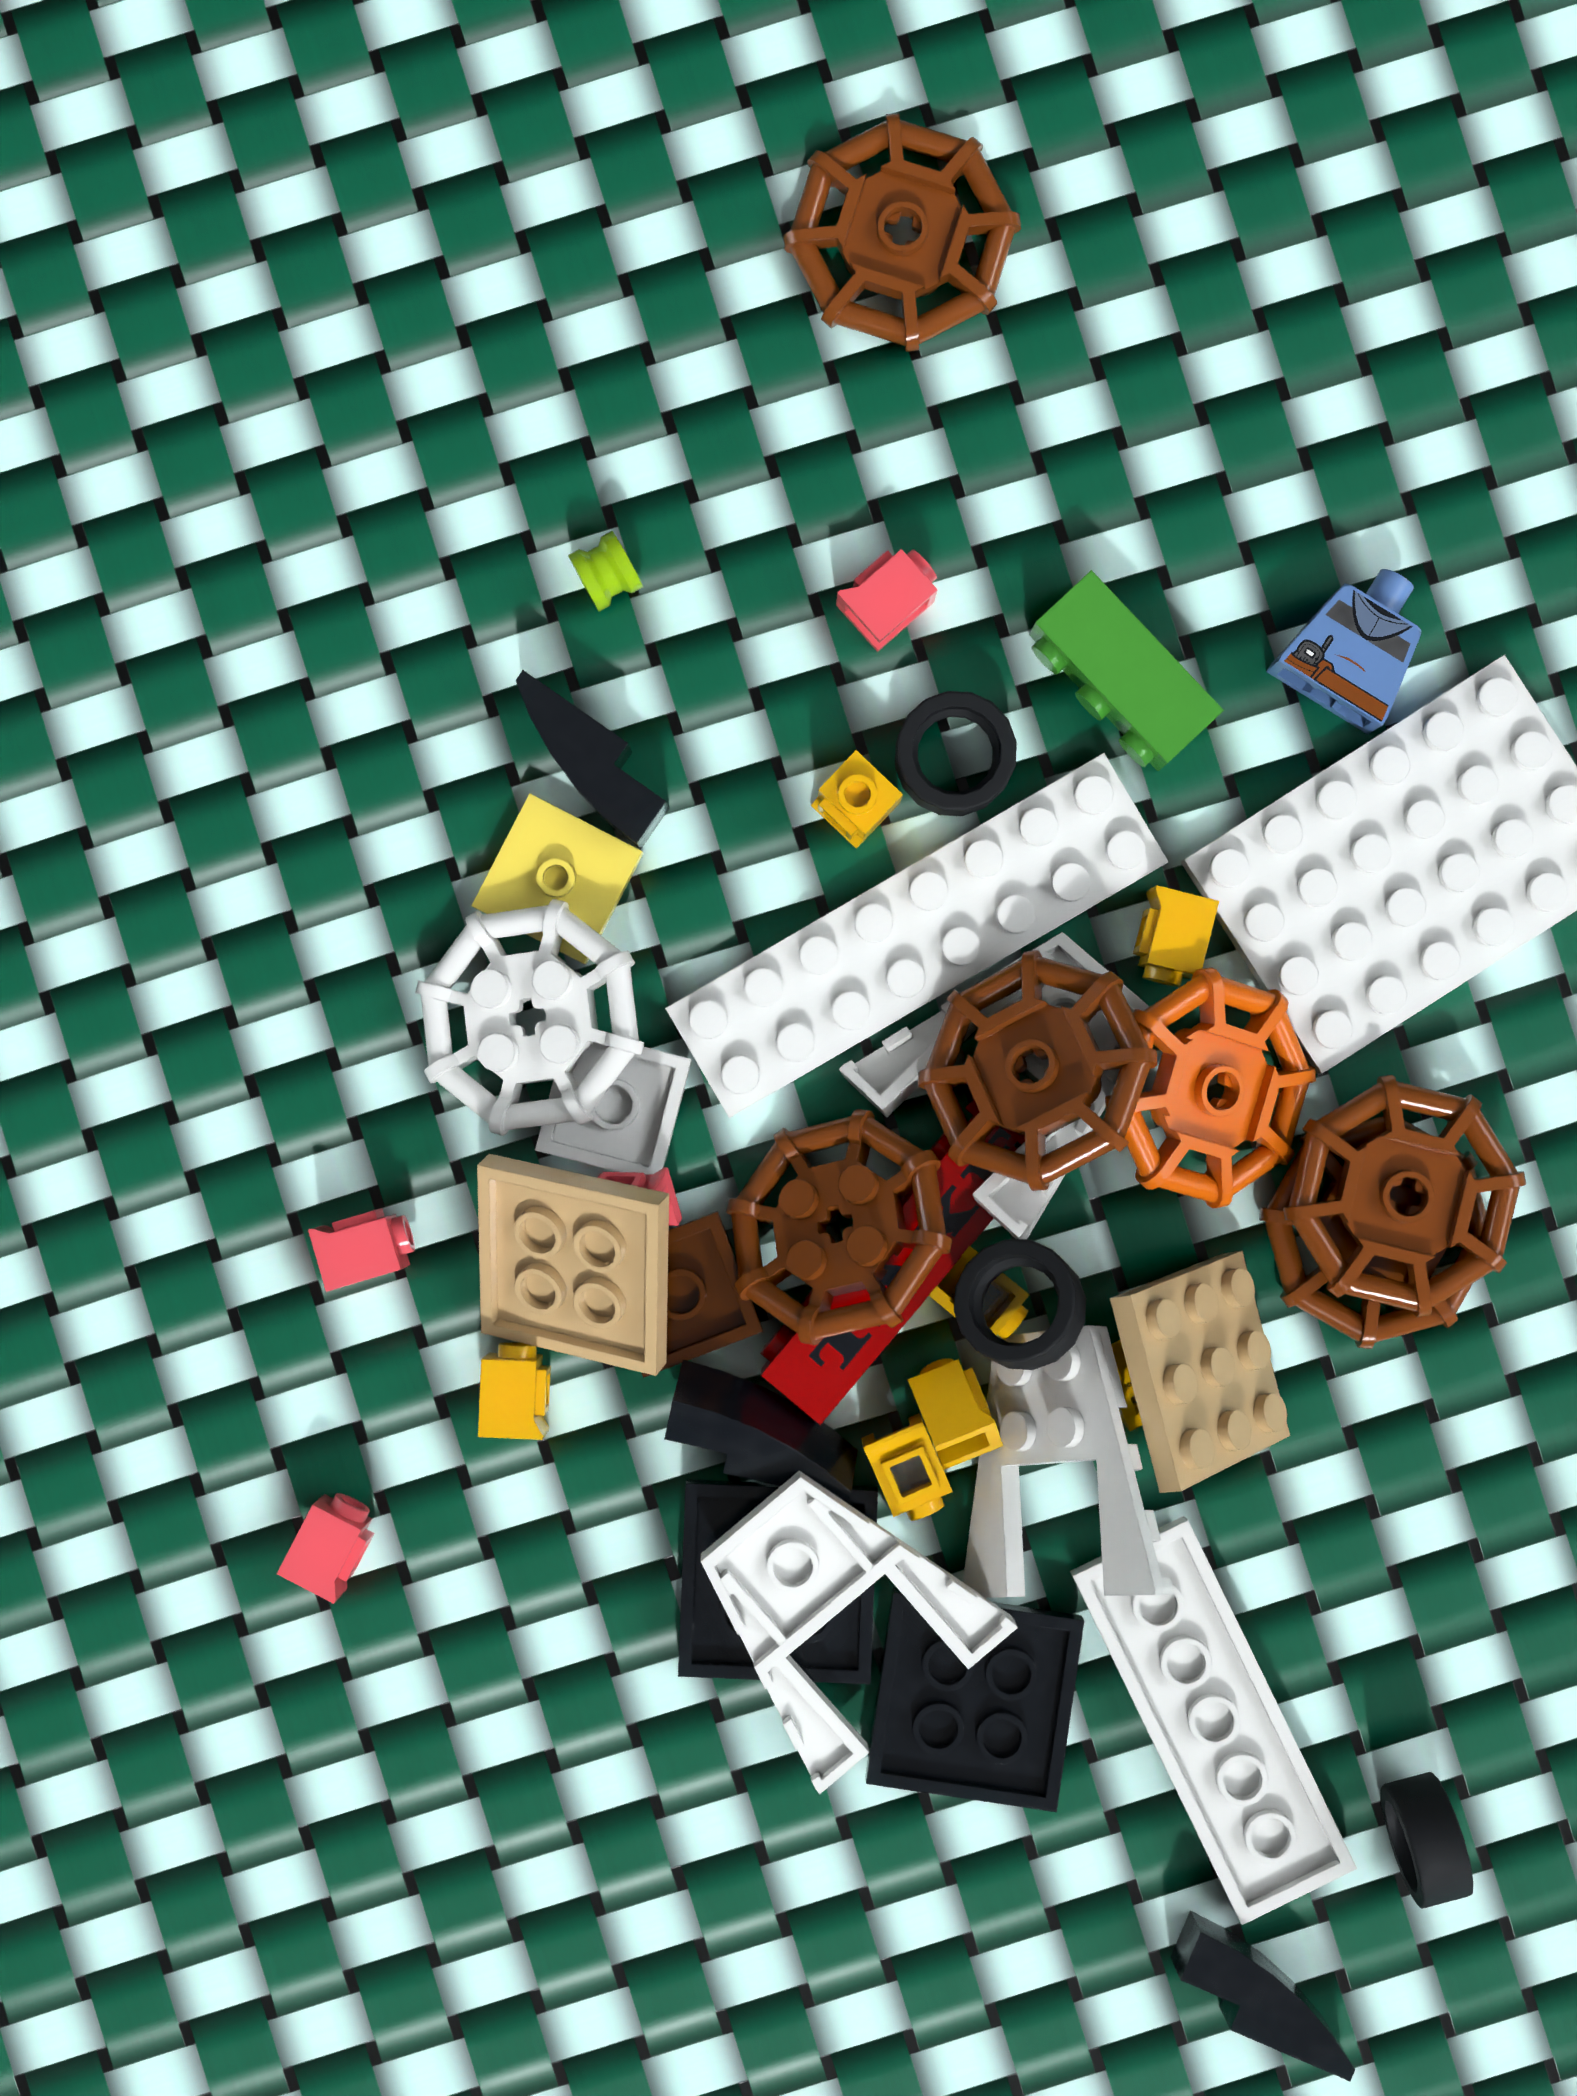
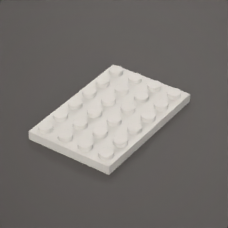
M1503 655L1182 860L1181 864L1203 897L1219 901L1215 917L1262 990L1276 989L1288 999L1289 1004L1286 1011L1302 1051L1311 1066L1315 1067L1316 1074H1322L1577 911V766L1506 656Z

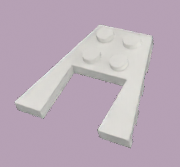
M1063 932L1032 950L1040 951L1044 958L1099 974L1109 972ZM1020 957L1019 959H1017V960H1015L1014 962L1010 963L1009 965L1005 966L1004 968H1006V967H1008V966H1010V965H1012V964L1018 962L1019 960L1022 959V957ZM1045 984L1042 988V1000L1049 1005L1059 1008L1063 1006L1071 1009L1082 997V995ZM1123 984L1122 992L1132 1013L1135 1009L1144 1011L1149 1007ZM1022 989L982 1009L980 1012L988 1018L1022 1000ZM949 1001L940 1006L942 1011L911 1030L906 1026L883 1040V1047L856 1063L850 1060L839 1068L843 1077L886 1118L919 1087L918 1072L924 1070L927 1066L949 1008ZM1098 1011L1088 1022V1026L1100 1051L1120 1049L1103 1011ZM970 1022L964 1041L976 1029L978 1030V1027ZM1032 1053L1025 1058L1027 1068L1024 1072L1037 1082L1044 1077V1071L1049 1066V1060H1041ZM1119 1069L1105 1070L1102 1074L1101 1093L1090 1107L1099 1117L1106 1107L1105 1097L1112 1095ZM1079 1119L1045 1137L1046 1154L1092 1131V1128L1082 1119ZM1025 1142L1015 1152L1025 1155ZM993 1173L972 1195L975 1201L1015 1239L1027 1240L1065 1175L1051 1181L1047 1190L1032 1191L1027 1183Z
M1083 1326L1075 1345L1058 1361L1035 1370L1009 1369L992 1361L986 1402L991 1416L995 1420L1003 1446L979 1456L963 1583L985 1598L1025 1597L1019 1466L1096 1461L1104 1596L1173 1594L1171 1577H1161L1153 1546L1154 1542L1161 1541L1154 1510H1144L1135 1471L1143 1469L1137 1444L1127 1443L1119 1408H1127L1107 1326ZM1045 1331L1010 1335L1005 1341L1026 1343L1039 1338Z
M801 1471L794 1474L700 1554L701 1563L737 1635H740L754 1663V1668L764 1688L768 1690L782 1718L783 1726L795 1750H798L811 1776V1781L819 1794L869 1753L868 1744L789 1654L879 1578L886 1574L968 1669L1018 1628L1014 1618L1009 1613Z

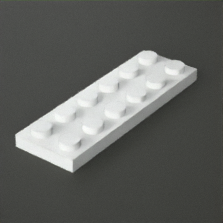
M1182 1516L1158 1528L1161 1541L1153 1543L1161 1577H1171L1173 1594L1104 1596L1102 1556L1071 1570L1070 1573L1241 1925L1356 1870L1357 1867L1188 1519Z

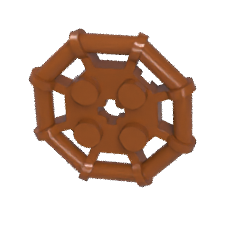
M899 113L886 114L884 122L826 152L820 150L814 152L807 161L810 171L791 230L784 234L783 241L784 250L793 254L823 312L821 320L830 328L840 325L905 346L906 352L919 351V344L979 313L988 315L997 305V300L994 296L1013 236L1021 230L1020 214L1011 210L981 153L983 149L982 143L974 137L964 140L900 120ZM903 149L932 157L948 164L940 172L908 162L903 159ZM885 150L888 151L889 162L881 166L880 172L866 178L865 174L856 179L846 171ZM963 174L984 213L968 214L964 205L961 207L955 196L956 189L953 184ZM835 187L846 196L836 226L818 227L830 188ZM901 216L912 219V230L920 234L915 241L908 240L905 245L894 243L893 236L884 230L887 224L897 225ZM984 234L987 238L975 276L973 277L959 265V261L967 236ZM838 247L844 259L845 267L852 275L841 290H839L819 249ZM946 282H949L961 292L960 295L917 316V297L932 294L939 286ZM864 289L901 300L903 318L854 303V301Z
M1034 950L1024 952L1022 959L960 993L955 989L946 998L950 1005L927 1066L924 1070L918 1072V1086L926 1089L950 1145L948 1156L958 1166L970 1164L1027 1183L1032 1191L1047 1190L1051 1181L1114 1149L1121 1152L1129 1142L1125 1139L1147 1076L1150 1069L1157 1066V1051L1149 1048L1122 992L1124 983L1120 977L1111 971L1099 974L1042 957L1040 951ZM1045 984L1082 995V997L1071 1009L1063 1006L1059 1008L1049 1005L1042 1000V988ZM1022 989V1000L988 1018L980 1012L982 1009ZM1098 1011H1103L1120 1049L1100 1051L1088 1026V1022ZM970 1022L978 1027L975 1035L978 1044L974 1055L971 1057L968 1054L965 1065L954 1066ZM1032 1053L1041 1060H1049V1066L1044 1071V1077L1035 1083L1031 1079L1021 1081L1019 1073L1027 1068L1025 1058ZM1121 1069L1104 1118L1102 1119L1090 1109L1091 1104L1101 1093L1102 1074L1105 1070ZM968 1084L980 1111L969 1124L953 1090L957 1085ZM1079 1119H1082L1093 1129L1087 1134L1046 1154L1045 1137ZM997 1126L1011 1130L1018 1135H1025V1155L985 1142L986 1138Z
M1393 1075L1379 1076L1376 1085L1316 1121L1313 1119L1308 1120L1302 1128L1306 1133L1289 1206H1284L1283 1211L1285 1220L1292 1221L1327 1279L1326 1289L1337 1298L1346 1294L1413 1311L1416 1317L1431 1315L1434 1306L1490 1272L1500 1273L1507 1264L1506 1260L1503 1259L1519 1189L1520 1186L1526 1185L1524 1171H1517L1481 1112V1101L1471 1094L1463 1098L1396 1081ZM1402 1109L1448 1120L1447 1125L1438 1137L1405 1129ZM1381 1111L1383 1112L1386 1131L1366 1140L1356 1149L1340 1138L1341 1135ZM1463 1134H1465L1487 1170L1488 1176L1473 1178L1470 1171L1465 1170L1457 1157L1460 1155L1455 1148V1144ZM1330 1150L1345 1161L1336 1199L1316 1202ZM1409 1177L1413 1179L1412 1190L1422 1194L1419 1206L1408 1205L1405 1215H1401L1396 1211V1202L1390 1199V1191L1392 1186H1400L1403 1178ZM1491 1191L1480 1240H1478L1468 1232L1477 1193ZM1339 1214L1344 1228L1352 1235L1358 1245L1346 1261L1319 1217ZM1458 1244L1470 1254L1428 1279L1426 1262L1435 1258L1433 1255L1446 1247L1451 1248ZM1376 1255L1407 1263L1409 1281L1405 1283L1362 1271L1373 1256Z
M856 1109L851 1116L793 1131L782 1128L773 1135L775 1143L737 1198H730L728 1200L726 1213L731 1215L739 1278L734 1287L742 1300H752L798 1333L799 1340L805 1344L817 1345L822 1338L887 1324L890 1328L895 1327L903 1321L901 1313L942 1254L950 1253L953 1240L946 1236L937 1171L941 1165L934 1151L921 1150L875 1120L874 1114L869 1110ZM849 1143L846 1157L843 1160L812 1167L805 1155L806 1153ZM870 1148H873L899 1165L901 1170L888 1180L866 1167ZM790 1164H792L798 1176L782 1188L777 1207L763 1206L769 1194ZM912 1190L914 1192L919 1230L915 1231L906 1230L901 1199ZM841 1213L845 1218H853V1226L843 1230L842 1241L835 1243L834 1238L826 1233L827 1224L831 1222V1218ZM758 1223L770 1224L774 1227L777 1258L764 1267ZM903 1248L913 1249L891 1283L885 1288L881 1280L887 1273L884 1266L892 1254L898 1257ZM790 1275H795L812 1287L809 1304L806 1307L776 1285ZM867 1289L870 1294V1301L831 1309L834 1296Z
M1384 1115L1361 1123L1341 1135L1340 1138L1356 1149L1366 1140L1386 1131ZM1404 1120L1405 1129L1428 1134ZM1306 1134L1301 1137L1300 1142L1302 1146L1267 1208L1260 1209L1259 1216L1260 1221H1265L1283 1287L1280 1298L1288 1308L1293 1306L1300 1308L1355 1340L1357 1348L1372 1349L1374 1343L1438 1325L1449 1328L1457 1322L1458 1317L1456 1313L1472 1284L1434 1306L1431 1315L1416 1317L1413 1311L1406 1309L1379 1315L1381 1303L1362 1299L1361 1310L1358 1313L1318 1290L1328 1282L1319 1266L1308 1275H1305L1292 1227L1293 1223L1291 1220H1285L1283 1211L1284 1206H1289ZM1330 1150L1324 1171L1332 1181L1320 1201L1336 1199L1343 1167L1334 1157L1336 1154ZM1458 1151L1460 1156L1457 1157L1465 1170H1469L1473 1178H1477L1474 1169L1478 1163L1470 1151L1465 1153ZM1409 1177L1403 1178L1400 1186H1392L1390 1191V1199L1396 1202V1211L1401 1215H1405L1408 1205L1419 1206L1422 1194L1412 1190L1413 1179ZM1481 1193L1476 1195L1468 1232L1478 1240H1480L1486 1215ZM1339 1214L1319 1217L1346 1261L1358 1245L1352 1235L1344 1228ZM1448 1247L1433 1255L1435 1258L1426 1262L1428 1279L1432 1276ZM1463 1248L1455 1263L1470 1254ZM1376 1255L1373 1256L1362 1271L1405 1283L1409 1281L1407 1263Z

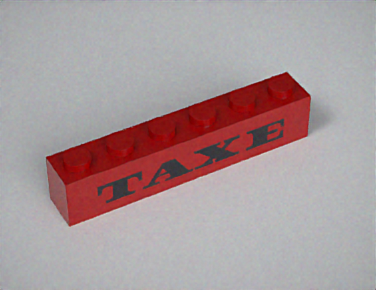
M974 1098L965 1107L973 1115L968 1124L980 1112ZM997 1126L989 1134L985 1142L1015 1152L1025 1142V1135H1018L1011 1130ZM945 1133L938 1138L929 1150L934 1151L941 1163L937 1171L946 1236L950 1237L953 1241L950 1253L941 1255L901 1313L903 1321L893 1328L884 1324L822 1338L817 1345L801 1343L798 1333L783 1324L760 1352L768 1360L761 1368V1376L819 1425L823 1423L927 1299L934 1288L953 1268L966 1249L973 1244L994 1219L975 1201L972 1195L994 1172L970 1164L958 1166L948 1156L950 1145ZM912 1190L901 1199L906 1230L915 1231L919 1230L914 1192ZM903 1248L898 1257L892 1254L884 1266L887 1273L881 1280L885 1288L891 1283L913 1249ZM867 1289L834 1296L831 1309L870 1301V1294ZM812 1290L801 1303L805 1307L809 1304Z

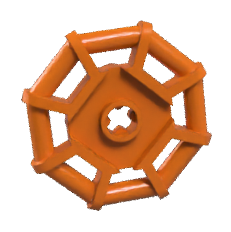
M1211 967L1196 970L1192 980L1144 1011L1135 1009L1133 1015L1149 1048L1152 1049L1153 1045H1155L1162 1051L1152 1090L1141 1093L1125 1139L1129 1142L1127 1147L1137 1167L1135 1178L1147 1190L1159 1187L1204 1200L1211 1208L1225 1207L1231 1203L1233 1195L1278 1164L1287 1165L1295 1154L1291 1148L1309 1083L1316 1081L1315 1067L1309 1066L1286 1011L1289 1004L1288 999L1276 989L1264 991L1221 976L1217 969ZM1225 1005L1250 1013L1251 1019L1244 1029L1226 1024ZM1199 1006L1200 1023L1191 1029H1181L1174 1035L1166 1028ZM1268 1037L1281 1065L1277 1070L1275 1066L1267 1064L1262 1050L1269 1051L1265 1043ZM1119 1069V1072H1118V1075H1117V1079H1116L1115 1085H1116V1083H1117V1080H1118L1119 1074H1120V1072H1121V1069ZM1218 1074L1217 1082L1224 1086V1093L1221 1098L1214 1097L1209 1103L1207 1088L1212 1078ZM1279 1088H1281L1280 1094H1279V1097H1278V1101H1277V1104H1276V1108H1275V1111H1274V1115H1273V1118H1272V1121H1271V1125H1270V1127H1269L1270 1119H1271V1116H1272V1113H1273V1109H1274V1106H1275V1102H1276V1099H1277V1095H1278V1092H1279ZM1112 1095L1105 1097L1106 1110ZM1150 1110L1153 1121L1157 1126L1163 1128L1167 1138L1158 1150L1141 1111ZM1245 1140L1256 1141L1255 1145L1257 1148L1232 1165V1156L1240 1151L1233 1148ZM1189 1149L1206 1154L1207 1171L1204 1174L1178 1166Z

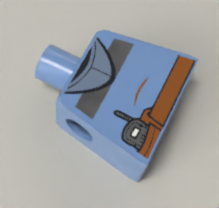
M1381 569L1366 594L1352 585L1343 584L1277 656L1266 672L1364 733L1369 734L1381 727L1388 718L1421 636L1422 630L1417 625L1399 615L1414 586L1402 575L1388 569Z

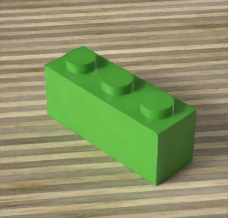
M1092 570L1039 618L1029 633L1036 642L1031 647L1032 651L1040 662L1056 675L1062 670L1080 688L1075 692V696L1080 704L1097 720L1101 721L1107 717L1123 734L1119 738L1120 745L1142 767L1150 763L1157 771L1161 770L1224 711Z

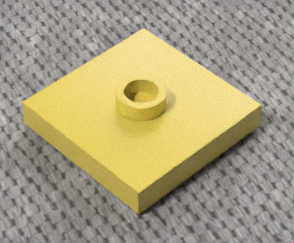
M529 793L471 906L486 914L544 906L548 905L552 899L567 902L569 911L602 935L644 853ZM543 932L526 935L541 942ZM562 939L559 952L586 965L589 958L565 939Z

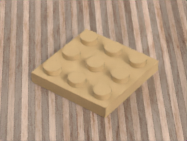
M488 1154L477 1165L481 1333L657 1376L666 1364L669 1193Z
M1243 1251L1220 1254L1110 1298L1160 1493L1183 1491L1290 1436L1287 1425L1286 1405L1279 1394L1270 1359V1344L1263 1332L1254 1297L1255 1286L1247 1270Z

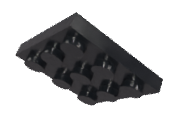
M686 1480L678 1677L760 1680L740 1635H737L701 1563L700 1554L780 1486L765 1482ZM852 1486L849 1502H845L877 1523L878 1488ZM874 1584L789 1654L813 1682L871 1684Z
M893 1587L865 1773L866 1784L1057 1812L1084 1628L1082 1615L993 1602L1014 1618L1018 1628L968 1669L899 1589Z

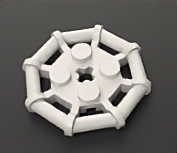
M552 899L548 905L484 915L478 910L465 917L467 925L424 982L418 980L415 993L421 995L428 1057V1067L424 1070L426 1077L430 1083L438 1082L489 1124V1131L494 1134L504 1136L509 1130L574 1121L580 1126L593 1119L592 1110L635 1054L641 1055L644 1042L639 1041L631 977V967L635 964V961L628 950L621 952L569 911V905L565 901ZM543 932L539 951L507 955L498 939ZM562 939H565L597 965L596 968L582 976L566 965V962L558 957ZM483 948L490 964L484 971H481L474 977L469 992L464 993L451 989L479 950ZM605 983L607 984L612 1033L599 1030L597 1024L594 990ZM529 1000L532 1001L534 1008L544 1010L546 1014L545 1021L536 1023L535 1034L527 1036L525 1028L518 1026L516 1022L517 1013L523 1010V1004ZM447 1002L464 1006L468 1045L454 1054ZM594 1042L609 1046L578 1086L572 1071L578 1065L575 1062L583 1051H588ZM479 1060L485 1068L493 1071L503 1079L499 1097L496 1098L462 1069ZM555 1080L561 1092V1097L518 1103L523 1084Z

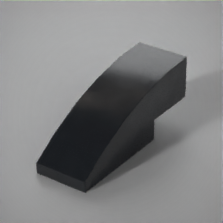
M522 670L516 679V683L529 716L550 754L579 794L610 826L641 850L668 812L669 806L664 799L621 770L632 754L629 744Z
M687 1360L682 1361L666 1428L665 1440L726 1453L727 1457L723 1473L781 1486L794 1474L801 1471L843 1501L849 1502L858 1450L824 1422L819 1425L793 1402L758 1384L719 1369Z
M1190 1910L1170 1957L1180 1980L1221 1997L1219 2007L1231 2031L1350 2082L1355 2068L1320 2012L1297 1985L1260 1951L1228 1929Z

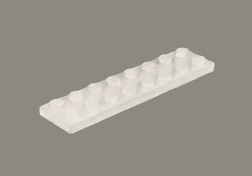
M1103 753L665 1009L728 1117L731 1118L1168 863V860L1107 756Z

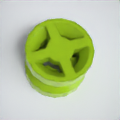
M613 531L601 536L599 545L588 552L578 549L568 555L577 575L599 612L609 607L612 597L620 592L634 593L643 588L632 563Z

